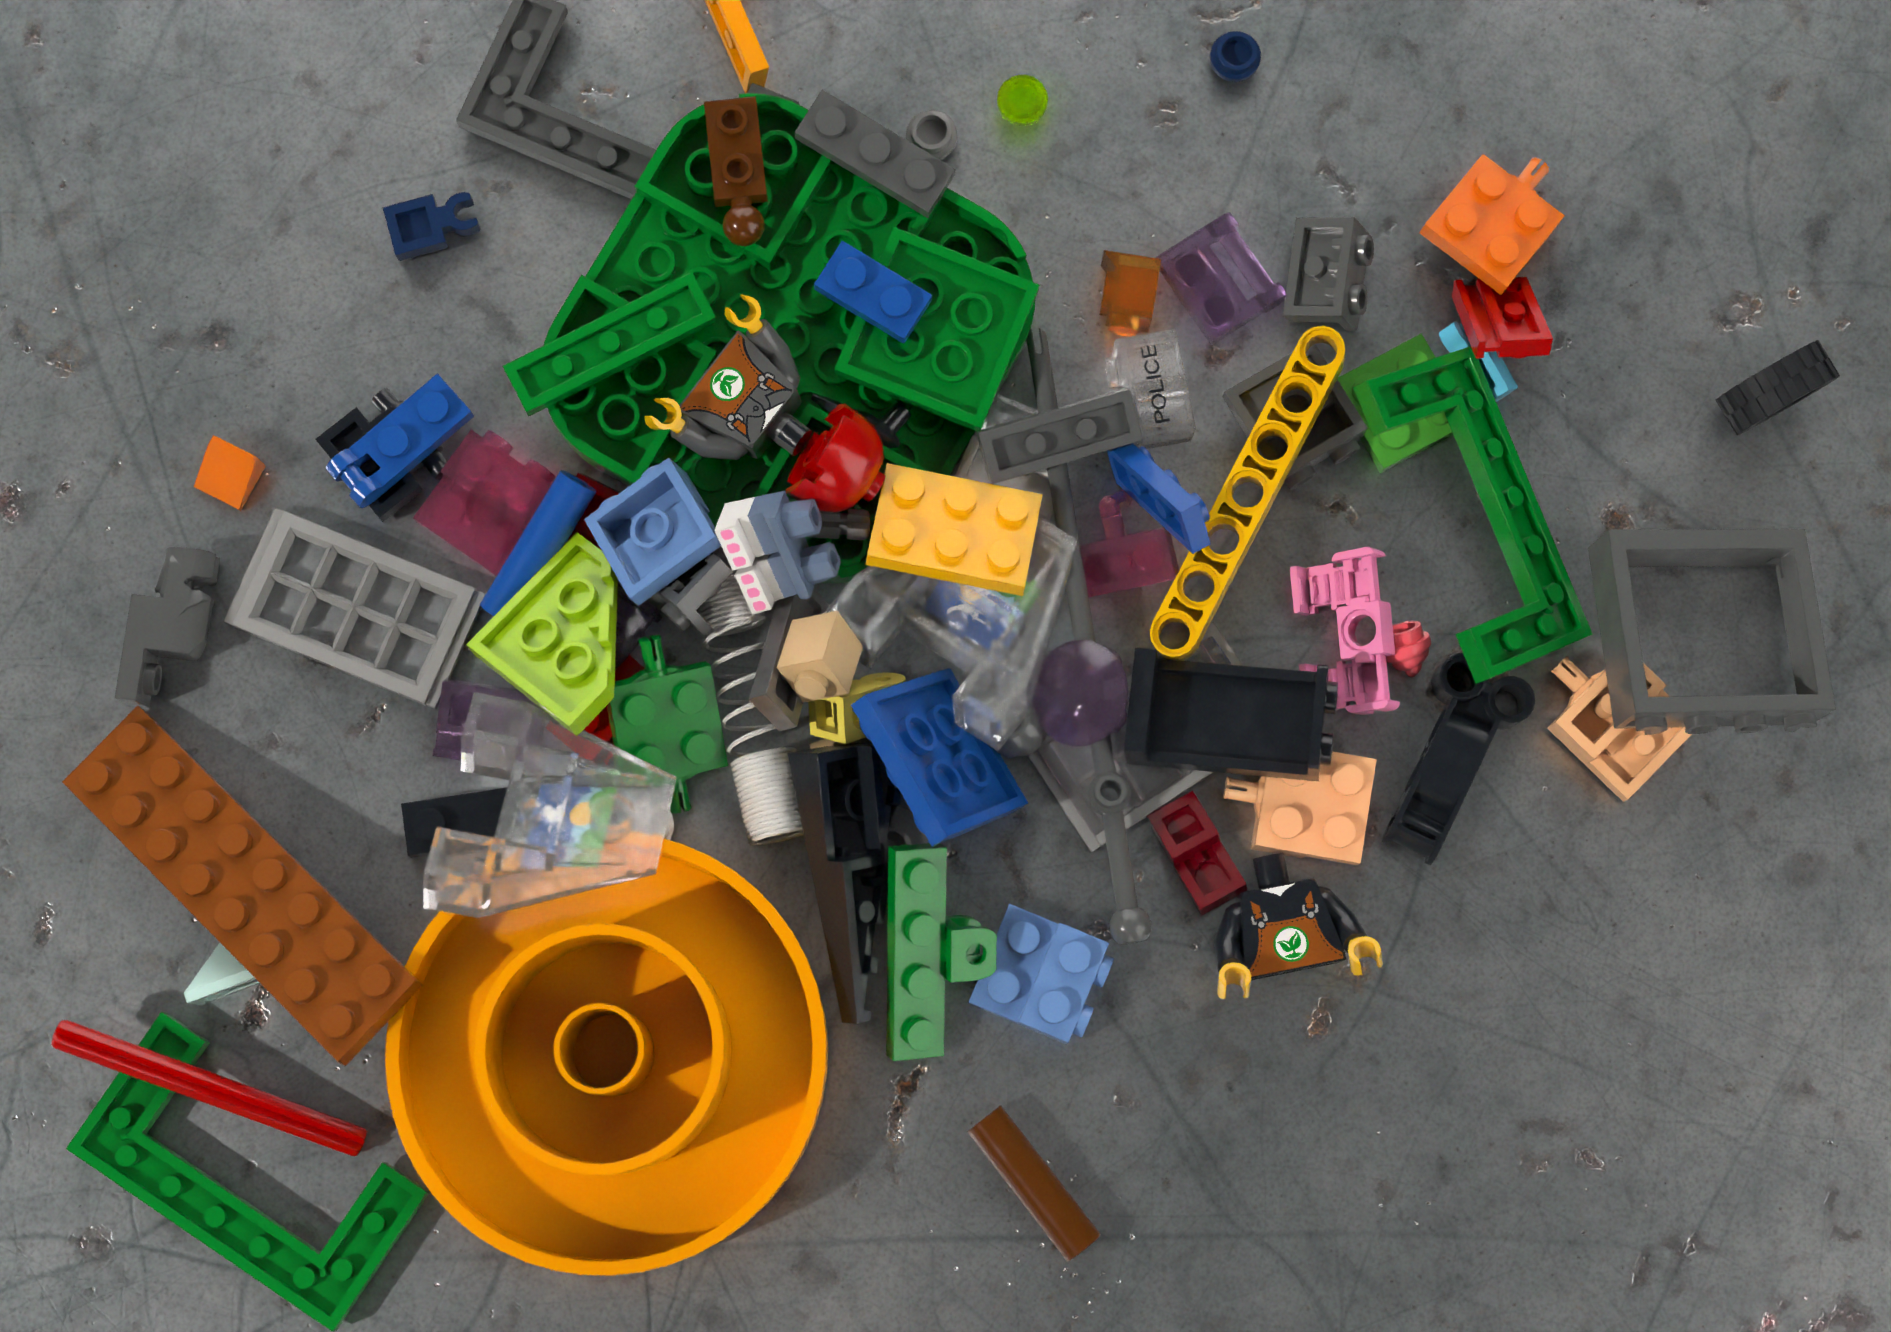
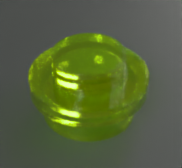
M1013 76L1007 79L998 91L997 106L999 112L1004 119L1012 124L1019 126L1033 124L1044 115L1047 109V91L1044 85L1032 76Z

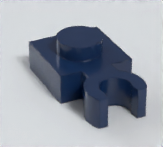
M461 192L454 194L441 207H437L433 194L383 207L398 261L449 248L445 236L447 233L454 232L461 236H471L478 233L481 228L477 218H471L466 221L457 219V214L461 209L474 206L470 193Z

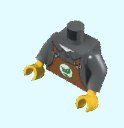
M740 294L742 299L749 305L747 317L738 320L736 314L728 307L725 308V316L732 324L746 328V336L739 330L735 333L680 405L670 398H655V402L666 408L667 418L664 423H661L653 416H645V423L654 430L670 429L671 437L703 458L738 460L748 455L758 459L773 441L795 456L804 448L812 434L811 429L793 417L802 403L797 390L800 381L798 370L788 345L766 319H760L761 306L758 301L748 295Z

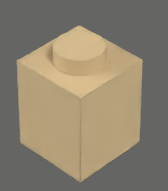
M838 611L794 619L791 622L777 669L802 702L849 694L863 645Z

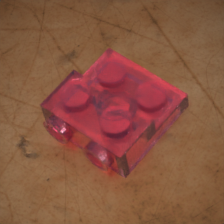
M470 430L441 469L442 479L414 515L413 519L416 523L496 577L556 476L533 459H530L524 466L512 458L509 454L513 447L496 433L487 430L482 437L473 430Z

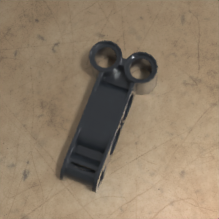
M1457 653L1447 658L1437 667L1432 675V691L1436 698L1445 705L1392 814L1381 841L1388 844L1391 840L1425 857V863L1431 865L1437 857L1497 729H1510L1528 718L1534 710L1536 701L1530 684L1519 677L1507 676L1502 677L1493 684L1487 682V680L1476 684L1463 653ZM1456 667L1467 672L1471 682L1468 692H1458L1450 687L1447 681L1449 668ZM1497 691H1508L1515 696L1518 702L1516 715H1505L1498 710L1495 704Z

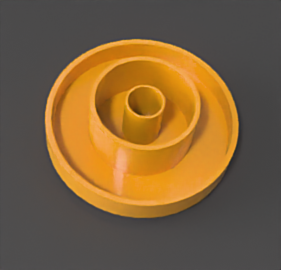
M608 832L599 869L521 868L526 849L520 850L490 866L458 891L428 924L405 965V968L423 985L388 1021L385 1051L387 1091L393 1119L402 1144L416 1172L432 1195L457 1221L496 1249L524 1262L566 1273L613 1276L639 1273L668 1266L699 1254L728 1238L748 1223L772 1200L798 1164L815 1129L823 1102L827 1078L828 1037L822 999L809 961L784 919L753 885L713 857L684 844L650 835L630 832Z

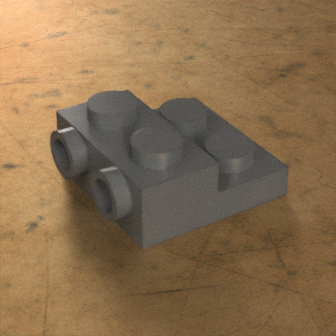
M1316 344L1311 346L1306 353L1308 360L1314 365H1327ZM1291 354L1224 392L1222 398L1247 438ZM1338 379L1284 481L1290 490L1312 479L1317 474L1313 466L1330 457L1335 465L1351 457L1361 449L1357 441L1362 439L1368 427ZM1297 389L1286 393L1281 403L1289 412L1300 413L1308 409L1312 399L1308 393ZM1268 436L1259 443L1257 451L1264 459L1277 460L1283 457L1288 446L1280 437Z

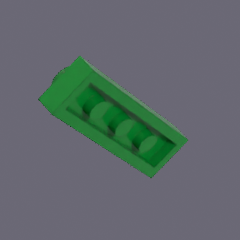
M690 272L503 365V368L529 417L717 323V319L693 272Z

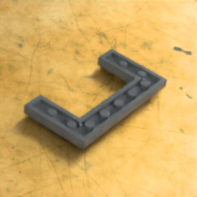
M512 0L456 119L458 126L632 199L636 193L634 186L656 152V149L529 97L568 11L566 5L554 0ZM754 83L751 84L748 93L781 97L799 105L798 101Z

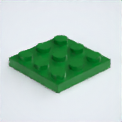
M893 227L879 263L930 293L932 301L905 344L856 316L834 368V374L975 431L982 430L1040 285Z

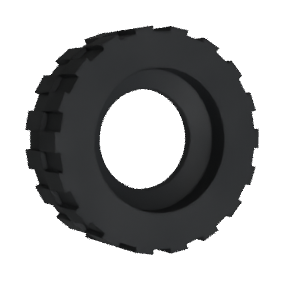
M1816 340L1744 380L1722 394L1715 401L1738 436L1800 402L1840 377L1819 340Z

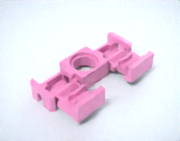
M1371 547L1335 553L1332 557V562L1343 564L1341 567H1337L1336 563L1308 568L1290 567L1293 610L1295 614L1304 616L1319 614L1318 607L1331 605V610L1336 611L1341 660L1346 661H1336L1337 668L1328 669V681L1338 682L1336 710L1346 709L1350 713L1360 715L1373 714L1374 711H1394L1400 705L1399 701L1390 700L1386 656L1395 655L1391 604L1380 599L1377 558L1386 557L1383 551ZM1369 616L1375 622L1376 634L1369 644L1362 646L1356 639L1355 629L1360 620ZM1300 664L1299 671L1317 672V665ZM1355 701L1356 705H1350V702Z

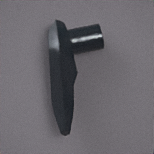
M815 393L811 397V400L828 413L839 404H843ZM896 402L881 420L868 412L854 409L874 425L884 446L887 448H899L900 440L896 433L911 417L910 412L903 405Z

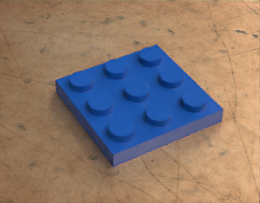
M950 668L865 694L851 704L859 719L862 732L873 743L886 766L890 781L900 790L913 813L917 828L927 837L932 847L1008 816L1028 804L1027 799L1002 756L989 744L984 725Z

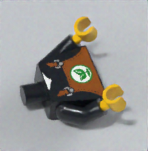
M1284 853L1270 854L1252 859L1259 889L1242 892L1236 896V903L1231 904L1225 909L1214 939L1219 973L1217 995L1221 999L1226 997V985L1228 984L1239 985L1243 989V998H1248L1252 980L1337 964L1347 960L1345 952L1349 954L1351 972L1356 976L1362 975L1359 959L1363 957L1373 958L1378 968L1383 965L1380 944L1375 939L1367 937L1354 913L1329 888L1318 886L1314 878L1290 883Z

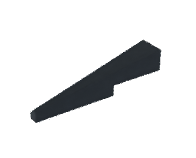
M872 742L824 746L788 753L842 1023L860 1024L871 1019L872 1011L864 1009L868 977L870 974L877 973L879 958L872 956L875 926L884 924L888 895V846H894L895 841L888 840L892 806L899 805L901 800V792L890 781L886 766Z

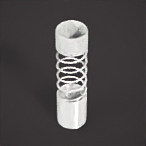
M733 574L722 583L717 594L705 601L696 611L713 628L706 635L707 638L703 642L704 648L712 652L729 653L712 664L713 676L724 679H737L720 688L716 693L717 701L723 704L744 705L726 715L721 725L730 731H752L733 741L727 748V752L730 755L739 757L733 760L730 765L733 767L731 770L734 772L736 792H738L737 796L740 798L738 801L741 803L740 808H742L741 813H743L744 827L747 829L745 832L748 834V844L765 845L804 835L788 753L797 752L794 747L773 748L755 753L734 752L732 750L733 747L751 737L777 729L773 724L758 726H729L726 724L730 718L756 706L750 700L722 699L720 695L740 683L754 679L756 672L723 674L715 672L714 668L740 654L763 649L765 642L736 648H718L708 645V642L714 637L744 632L758 627L766 621L765 612L752 615L735 574Z

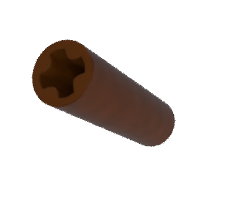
M1001 1105L967 1131L1067 1262L1080 1254L1101 1236L1100 1232Z

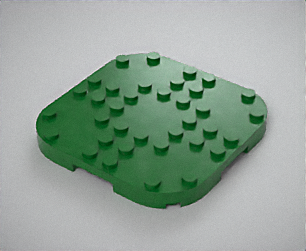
M758 93L739 94V98L756 96L768 202L752 203V206L758 209L764 218L765 228L762 237L753 245L738 246L729 241L724 234L723 219L728 210L731 209V206L715 207L705 107L703 104L686 114L664 137L634 186L635 195L586 276L581 275L556 315L544 341L545 345L693 272L716 316L717 323L547 408L558 432L576 454L595 468L627 486L640 479L648 468L662 463L667 458L673 460L690 477L710 512L707 515L715 527L725 503L781 491L786 492V489L792 486L787 480L802 450L793 456L773 441L758 459L748 455L738 460L703 458L671 437L670 429L654 430L649 428L645 423V416H653L661 423H664L667 418V410L663 405L655 402L654 399L670 398L680 405L735 333L739 330L746 336V328L732 324L725 316V308L728 307L736 314L738 320L747 317L749 305L742 299L740 294L748 295L758 301L761 306L760 319H766L788 345L800 376L797 390L802 400L800 407L793 417L812 430L811 436L814 432L821 435L822 432L828 431L833 426L824 420L829 413L811 400L814 393L839 401L852 409L868 412L879 420L897 402L910 412L911 417L896 433L900 440L899 448H887L883 445L884 459L879 471L885 474L886 465L889 463L951 476L968 447L971 437L975 435V430L835 375L834 368L857 315L814 290V283L841 241L846 242L879 262L893 227L1033 282L1026 260L1027 255L1012 231L995 215L947 188L928 218L795 139V131L807 114L808 109L781 97ZM1035 301L995 398L1026 345L1033 322ZM881 488L871 501L868 502L861 498L850 508L869 511L870 534L867 539L851 540L847 539V535L840 534L839 539L805 537L809 547L831 542L834 544L840 558L837 576L821 583L831 584L853 581L882 569L866 565L867 552ZM786 493L789 502L797 501ZM848 509L840 511V513H848Z

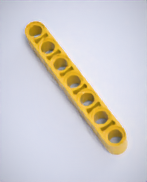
M1316 326L1305 331L1301 336L1209 512L1210 519L1205 522L1209 539L1214 532L1220 529H1228L1237 534L1239 538L1238 546L1233 552L1224 555L1215 553L1210 549L1209 545L1194 554L1189 551L1150 628L1151 642L1158 654L1163 658L1183 661L1191 657L1197 650L1334 387L1345 362V345L1341 335L1333 328ZM1317 343H1325L1335 350L1336 357L1331 363L1318 366L1308 360L1306 353L1311 346ZM1291 390H1303L1310 395L1312 399L1311 405L1307 410L1300 413L1289 412L1281 403L1286 393ZM1268 436H1277L1286 442L1288 448L1283 457L1277 460H1268L1258 453L1259 443ZM1251 482L1257 484L1262 489L1263 497L1253 507H1242L1234 501V491L1239 485ZM1195 576H1206L1214 583L1213 594L1202 602H1195L1187 598L1185 595L1186 583ZM1173 622L1183 623L1190 631L1188 642L1179 649H1169L1161 644L1160 635L1166 625Z

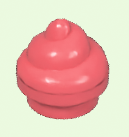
M1405 621L1394 624L1395 655L1386 656V662L1392 663V666L1398 671H1405L1407 676L1414 677L1420 672L1422 662H1424L1429 654V647L1431 646L1430 635L1428 632L1423 631L1419 621Z

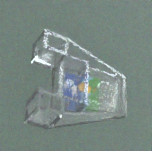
M1038 516L1023 596L868 566L850 580L824 613L834 611L840 613L863 645L858 662L869 669L873 667L900 632L903 631L969 673L968 677L952 695L955 724L999 751L1030 712L1076 552L1077 539Z
M474 692L462 734L461 771L509 780L494 838L441 827L436 828L424 871V908L480 918L656 874L677 777L584 730L578 736H575L544 710L528 702Z

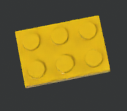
M887 463L886 477L881 488L867 552L866 565L1023 596L1043 494Z

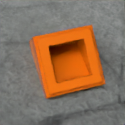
M213 435L206 448L194 487L241 511L266 465L253 454Z

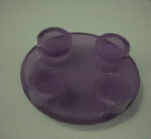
M1074 640L1056 647L1042 661L1033 681L1032 704L1040 726L1051 738L1069 746H1088L1103 740L1110 733L1118 732L1127 720L1125 708L1128 700V683L1121 657L1116 651L1093 641Z

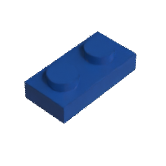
M841 241L814 283V290L905 344L932 301L930 293L844 241Z

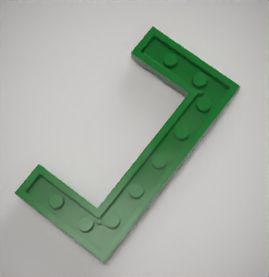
M1471 346L1366 380L1353 387L1373 436L1443 412L1445 413L1493 532L1513 576V580L1525 606L1455 634L1475 683L1493 678L1593 635L1478 358H1475Z
M161 1012L138 1046L194 1066L210 1042L168 1013ZM119 1072L66 1149L332 1332L337 1331L430 1191L389 1163L382 1162L326 1246L320 1252L149 1135V1130L176 1092Z

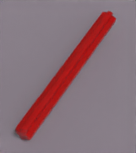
M69 1020L60 1021L52 1037V1047L350 1156H358L367 1137V1130L358 1125Z

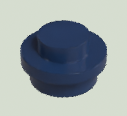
M1240 31L1227 32L1218 37L1212 45L1210 52L1212 69L1219 77L1230 82H1241L1252 77L1261 61V51L1258 43L1250 35Z

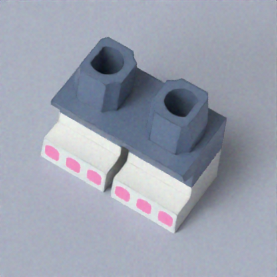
M781 491L725 503L714 531L732 571L736 570L735 577L752 615L771 610L774 601L798 595L800 599H809L815 584L837 576L840 558L834 544L828 542L809 547L805 539L807 536L819 534L822 527L821 514L814 499L789 502L786 492Z

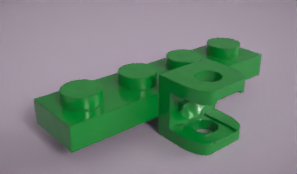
M930 843L888 846L886 1055L892 1061L944 1056L945 979L950 983L976 981L987 978L996 971V933L987 927L981 926V923L971 916H946L947 847L941 843L933 847ZM980 944L983 947L982 957L980 954Z

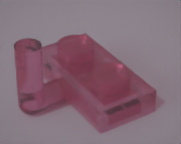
M1123 489L1104 497L1099 503V511L1106 539L1080 544L1088 597L1174 580L1179 572L1171 533L1163 526L1126 534L1121 512L1131 506L1132 497Z

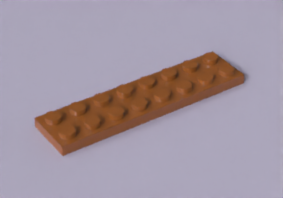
M137 705L62 781L340 1064L346 1066L422 987L423 984L140 706Z

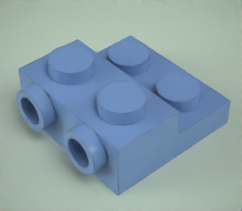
M670 458L648 468L640 479L618 495L603 501L595 512L584 519L629 599L638 606L721 547L714 531L715 526L707 515L710 512L688 474Z
M1009 903L996 934V971L987 978L977 980L968 1003L1066 1045L1069 1043L1072 1034L1082 1038L1094 1010L1093 1007L1085 1004L1092 984L1103 987L1114 961L1113 957L1105 955L1109 943Z

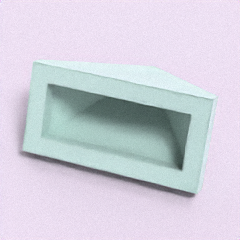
M219 943L185 990L184 995L187 1003L201 1006L260 983Z

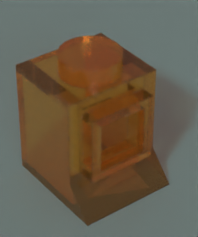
M1107 250L1103 251L1101 267L1105 271L1106 277L1099 315L1106 316L1105 326H1108L1109 332L1120 336H1137L1139 332L1148 333L1153 316L1161 259Z

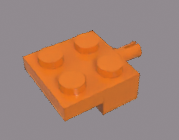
M1482 154L1424 224L1419 233L1502 295L1550 237L1565 215L1538 196L1534 190L1544 176L1549 173V167L1544 162L1538 171L1531 175L1541 162L1540 158H1532L1520 175L1516 177Z

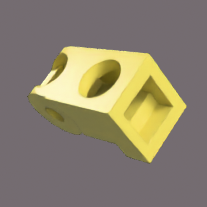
M887 672L869 674L861 677L860 680H853L849 694L808 701L810 735L842 744H849L865 738L866 736L860 728L859 719L851 704L865 694L906 682L905 676Z

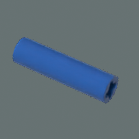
M559 471L482 599L480 606L486 612L495 616L562 548L597 492L592 486L567 471Z

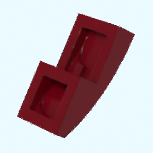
M1193 791L1147 815V819L1164 852L1201 916L1232 900L1240 893L1248 891L1245 880L1220 841L1219 832Z

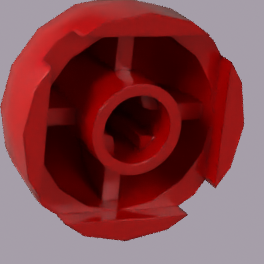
M839 404L824 419L833 426L828 431L822 432L821 435L814 432L799 455L787 482L792 484V486L786 489L788 495L797 501L814 499L819 511L840 512L850 509L861 498L868 502L871 501L880 490L886 477L885 474L879 471L884 459L882 439L876 428L863 415L848 405Z

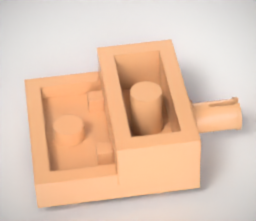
M1566 656L1551 671L1574 694L1570 697L1566 709L1547 729L1623 802L1628 800L1692 735L1685 732V727H1671L1662 733L1645 735L1644 731H1636V728L1614 729L1606 669L1588 678ZM1643 663L1648 697H1670L1663 690L1667 685Z
M1332 751L1331 766L1320 765L1319 782L1261 776L1257 783L1227 776L1223 799L1254 803L1256 817L1251 842L1252 850L1275 854L1284 853L1286 856L1298 858L1307 856L1359 865L1361 864L1377 759Z

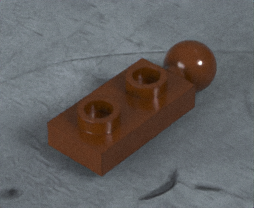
M756 96L704 101L715 207L731 206V209L728 210L723 219L724 234L735 245L750 246L762 237L765 228L762 214L752 206V203L768 202Z

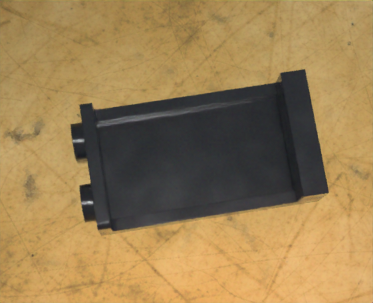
M1135 648L1124 743L1126 762L1131 765L1319 782L1320 765L1331 766L1333 734L1323 733L1325 713H1336L1338 682L1328 681V665L1317 664V672L1168 660L1158 659L1156 649Z

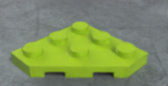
M576 532L466 645L477 658L571 733L578 736L614 698L618 578L602 550Z

